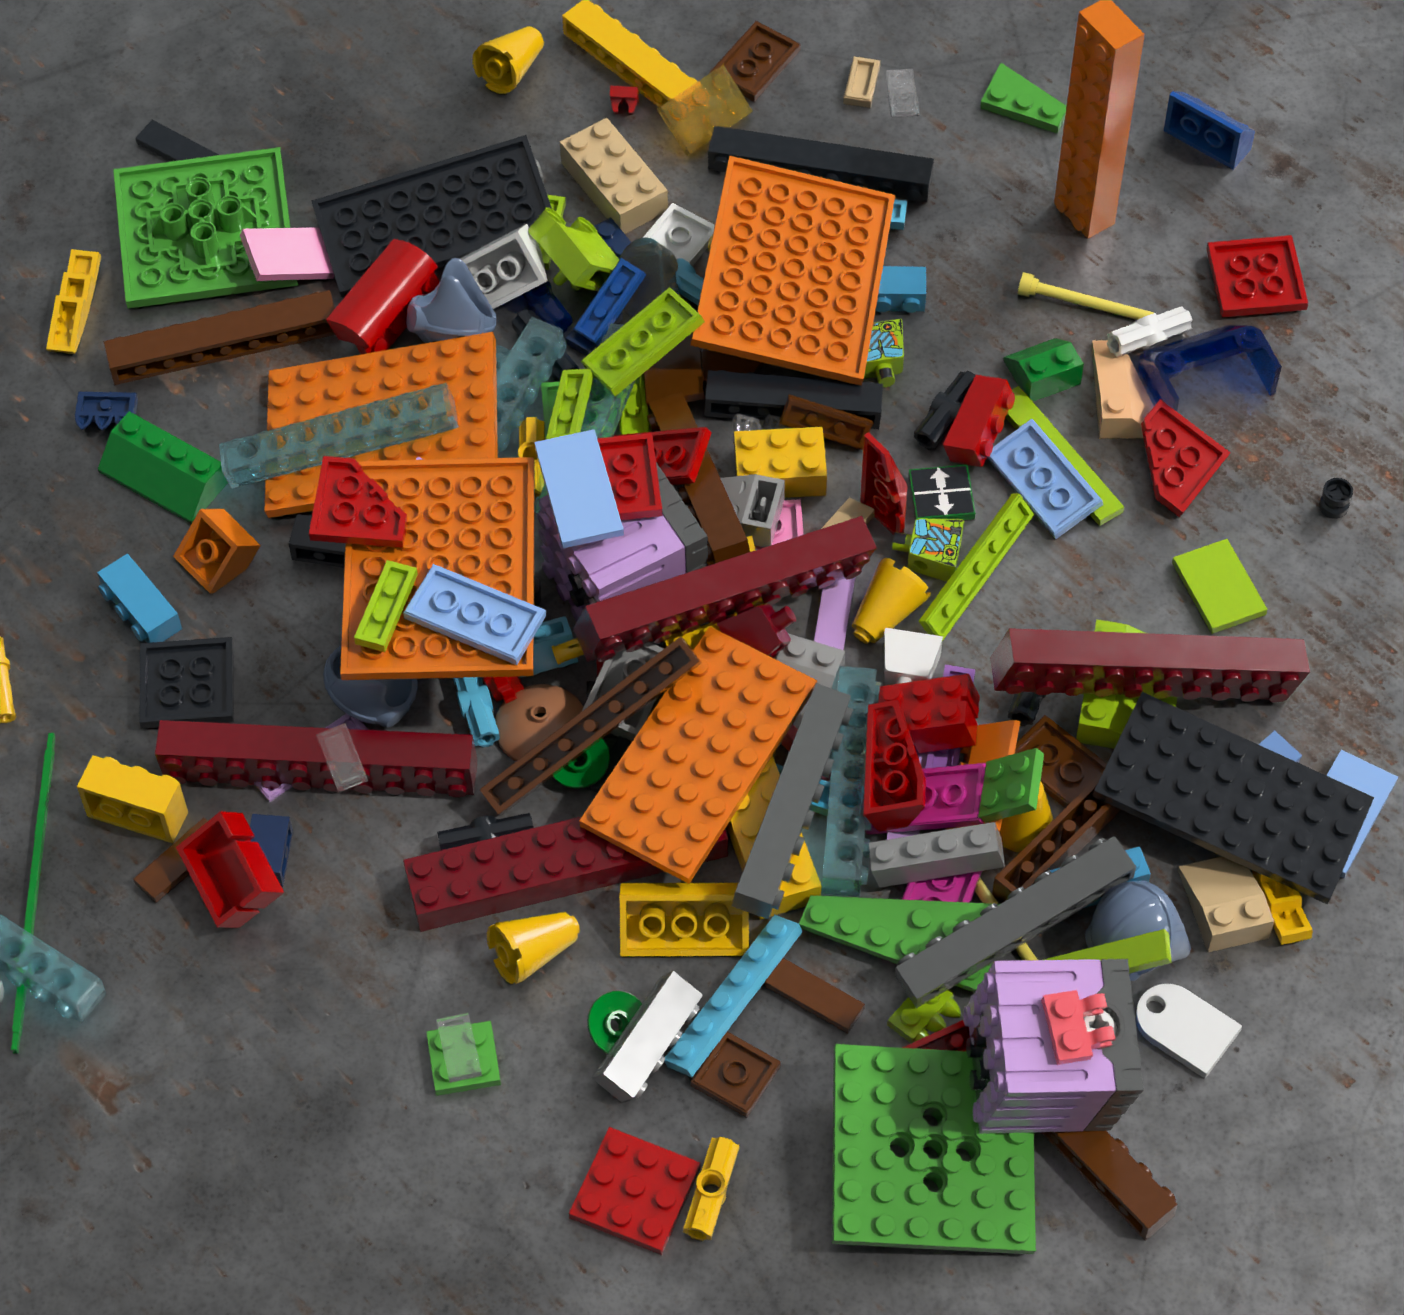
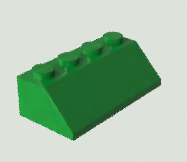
M130 411L111 431L98 466L99 473L190 524L194 521L199 510L206 509L228 484L224 464L221 461Z

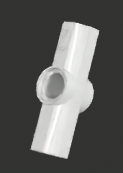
M1177 307L1159 315H1156V313L1147 315L1129 326L1107 334V346L1116 357L1141 348L1143 350L1150 349L1165 342L1168 338L1191 330V315L1183 307Z

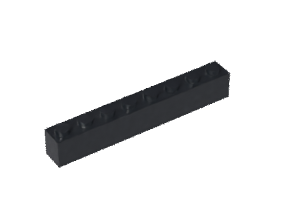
M714 126L708 149V169L726 172L729 156H734L893 194L896 198L909 199L911 201L928 202L933 179V158Z

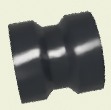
M1343 478L1329 479L1323 487L1319 502L1320 511L1325 516L1333 519L1345 516L1353 496L1352 485Z

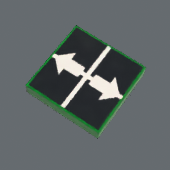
M968 464L909 469L908 476L915 520L918 518L975 519L976 512Z

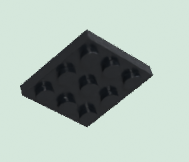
M232 637L140 643L139 723L141 729L159 727L160 720L211 723L234 722V643Z

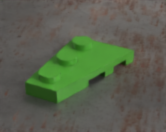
M1000 63L980 105L981 109L1057 134L1066 115L1065 104L1002 63Z

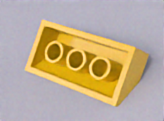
M621 883L620 956H743L749 948V912L732 907L738 883Z

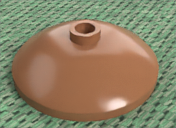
M537 684L524 687L523 690L516 693L517 699L507 704L504 701L497 712L495 722L500 739L497 740L498 744L507 756L514 761H518L581 713L583 706L572 693L558 686ZM538 713L545 714L543 717L535 716Z

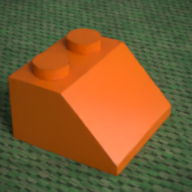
M200 509L173 557L211 594L244 572L249 567L261 545L225 509Z

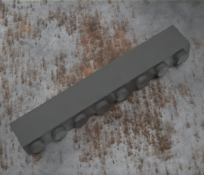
M817 683L815 684L736 888L732 907L769 919L772 908L779 910L785 891L780 890L783 881L787 883L790 881L795 867L794 864L790 863L793 855L799 856L805 838L800 837L803 828L809 830L815 813L810 810L813 802L819 804L825 787L820 784L822 776L829 777L834 760L830 759L832 750L839 751L844 734L839 733L842 725L848 727L854 710L848 707L851 695Z
M1113 836L1108 840L1104 838L1097 840L1088 848L1089 851L1080 857L1077 854L1069 857L1061 864L1062 867L1053 873L1046 871L1034 880L1035 884L1026 889L1020 887L1007 896V901L998 906L996 903L987 906L980 912L981 916L972 922L969 920L962 921L953 928L952 934L945 938L938 936L928 942L925 946L926 949L917 955L910 953L900 959L896 967L895 977L916 1009L1091 904L1112 887L1134 878L1136 865L1117 838Z

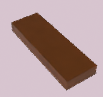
M788 394L779 420V424L791 428L823 427L824 438L863 450L864 435L870 432L873 424L870 419Z
M202 818L133 879L135 885L155 903L189 875L176 846L207 822L205 818Z
M782 958L765 981L766 988L847 1034L865 1009L863 1002L785 958Z

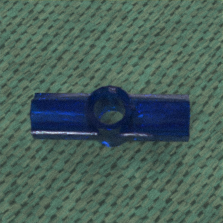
M548 280L521 294L528 303L529 311L533 310L549 331L553 329L560 335L566 332L573 323L570 314L552 292V286Z

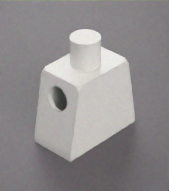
M885 628L883 645L884 685L932 679L941 656L943 636Z

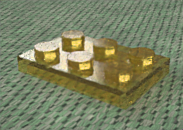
M724 64L657 108L686 156L711 140L714 126L730 128L753 112Z

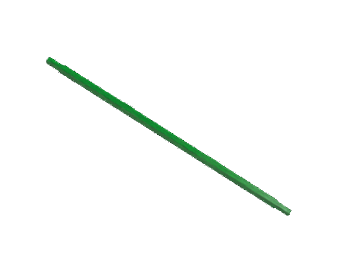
M48 733L47 748L44 755L12 1026L11 1050H13V1054H19L20 1037L22 1035L54 761L55 733Z

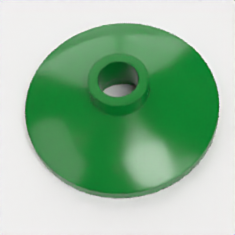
M601 739L553 776L554 779L566 787L576 789L586 788L597 783L605 775L610 762L609 750L604 740ZM582 759L586 761L581 767L575 766L577 760Z
M612 991L600 996L592 1004L587 1020L588 1031L595 1045L607 1054L610 1052L642 1005L638 998L624 991ZM611 1020H615L618 1023L617 1031L611 1028Z

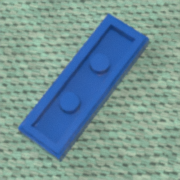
M621 258L573 330L599 346L645 278V272Z

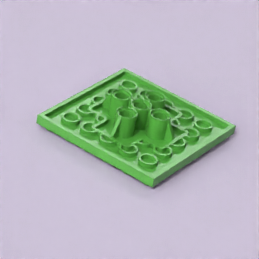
M280 147L113 169L127 309L298 285L297 280L257 281L240 238L242 229L291 228Z
M835 1044L833 1048L832 1244L1015 1254L1035 1253L1034 1132L980 1133L979 1123H975L973 1119V1104L977 1102L976 1091L971 1090L969 1080L970 1071L973 1070L972 1058H968L966 1051ZM923 1116H933L937 1120L938 1125L929 1126L928 1122L923 1119ZM890 1146H900L904 1150L905 1156H895L894 1152L890 1150ZM923 1148H933L937 1152L938 1158H929L923 1151ZM956 1150H966L970 1154L971 1160H962L961 1156L956 1153ZM929 1179L934 1181L938 1186V1191H929L927 1186L924 1185L923 1180Z

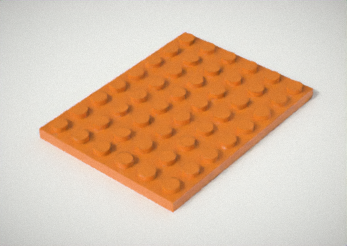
M729 156L697 312L705 322L693 331L690 345L861 386L864 380L895 195Z
M487 332L269 370L264 509L267 517L272 518L313 511L323 456L354 458L356 461L416 460L417 457L424 460L498 458L496 338L494 333Z
M534 457L357 461L365 474L370 479L373 478L388 494V498L395 506L400 507L407 514L408 523L403 548L348 543L345 545L341 680L533 676L534 637L519 663L515 665L404 619L403 612L433 564L534 605ZM389 560L416 567L418 575L386 652L356 645L354 636L385 563Z

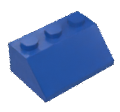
M1172 91L1169 95L1163 131L1234 170L1252 149L1255 131L1185 92Z

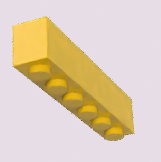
M582 0L562 15L564 35L630 86L638 87L639 93L677 122L701 104V88L696 79L683 73L675 63H670L658 50L649 47L637 34L631 33L623 27L620 21L606 14L599 5L593 4L589 0Z

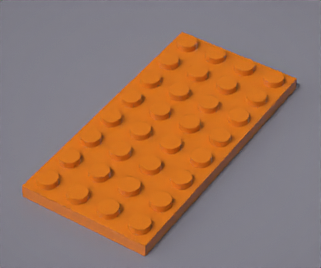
M710 626L693 650L702 663L666 690L579 820L580 827L690 884L806 705L817 683L816 679Z

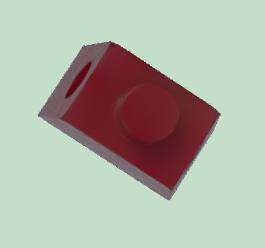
M765 604L717 623V626L722 633L774 658L791 642V638L785 628L796 622V616L788 606H784L775 612L770 604Z

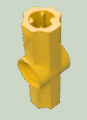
M526 417L525 420L519 422L518 458L534 457V504H538L539 499L545 496V483L534 442L545 440V422L537 417Z
M724 1137L711 1139L701 1173L697 1177L695 1193L683 1228V1233L693 1239L700 1241L712 1239L721 1206L726 1200V1190L739 1151V1145L731 1139ZM714 1184L720 1189L717 1192L708 1193L703 1188L706 1185Z

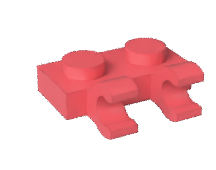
M1077 990L1043 995L1041 1001L1057 1065L1090 1060L1093 1056L1092 1049L1112 1046L1111 1041H1115L1112 1026L1101 1027L1087 1032L1083 1017L1104 1013L1103 1008H1107L1104 993L1094 994L1080 1000Z

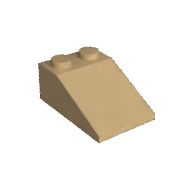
M1223 856L1178 867L1207 952L1269 939L1274 919L1265 895L1249 868Z

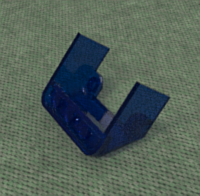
M1227 325L1144 351L1139 358L1138 370L1154 401L1157 403L1161 399L1177 411L1180 398L1169 379L1180 375L1182 371L1246 352L1271 396L1276 393L1282 366L1260 329L1254 326Z

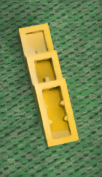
M71 249L67 272H63L60 294L55 297L46 347L47 351L76 354L97 281L101 260L99 252Z
M1252 870L1255 880L1265 895L1274 919L1273 928L1281 945L1312 939L1313 929L1302 909V897L1299 891Z

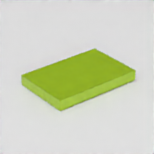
M1228 539L1173 557L1172 564L1211 634L1267 614L1268 609Z

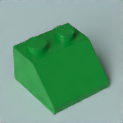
M1054 338L1003 357V361L1016 383L1032 402L1081 384L1084 363L1069 341Z

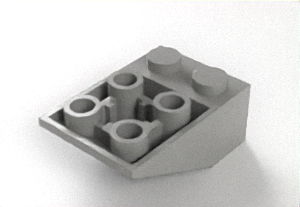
M757 474L720 478L746 537L752 536L755 546H771L784 503L785 480Z

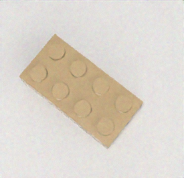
M608 118L560 141L562 165L607 219L611 217L624 234L661 216L668 209V190Z

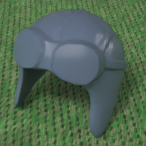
M453 258L447 263L440 283L431 293L425 296L417 295L412 298L406 315L408 330L417 334L424 343L493 332L497 321L496 314L489 301L482 293L466 264L459 258Z
M341 645L330 654L325 663L323 678L330 698L338 708L354 719L389 728L397 724L407 714L415 700L418 688L417 679L341 680Z
M1145 880L1123 882L1109 889L1098 902L1093 919L1085 932L1086 944L1088 948L1165 929L1169 933L1172 962L1188 957L1191 951V945L1184 924L1174 904L1163 890ZM1158 967L1129 973L1130 981H1135L1142 974Z

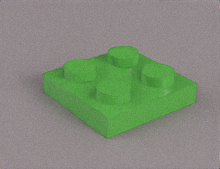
M1034 748L986 762L978 815L981 820L988 823L1037 809L1044 753Z
M491 1021L426 1031L436 1096L501 1085Z

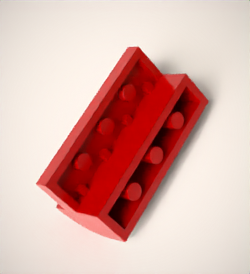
M393 239L327 317L326 321L339 340L355 344L360 354L388 350L407 327V308L412 298L417 295L425 296L431 293L440 283L434 273L438 266L419 247L409 242Z

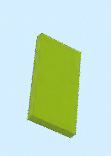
M669 287L582 359L581 363L586 369H591L594 377L610 393L617 396L705 321L695 309Z

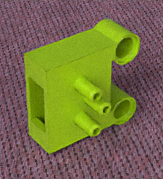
M546 207L530 226L528 232L559 267L560 271L553 278V282L558 286H562L569 280L571 287L575 290L586 288L599 291L619 262V258L588 220L578 217L570 227H566L565 220L556 211Z

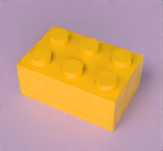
M823 427L734 431L736 476L757 474L785 480L784 498L826 496L827 469Z
M92 755L77 785L87 817L172 844L188 814L180 783L175 778L168 775L158 776L149 773L140 766L129 767L120 764L111 757L100 758Z

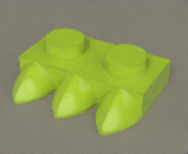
M946 990L917 1009L908 997L888 1019L887 1026L908 1042L913 1043L930 1035L926 1029L935 1033L947 1027L940 1014L950 1018H960L961 1011L957 1002L953 999V993L949 990Z

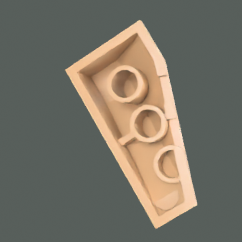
M1092 340L1099 439L1143 438L1141 422L1154 405L1129 355L1124 354L1123 356L1116 357L1107 346L1108 340Z

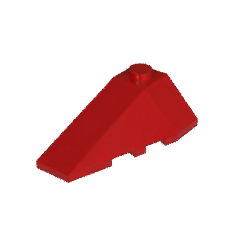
M868 432L864 435L860 503L875 509L874 517L893 535L895 532L904 533L907 483L903 479L889 451Z
M896 699L868 705L863 815L878 832L905 828L925 808L926 778L900 703Z

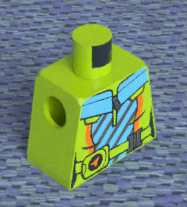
M902 319L875 322L872 328L864 379L877 377L878 384H883V387H889L895 383L894 375L903 372Z
M918 518L915 520L912 535L895 532L892 550L909 552L907 568L911 571L947 582L957 568L964 520Z

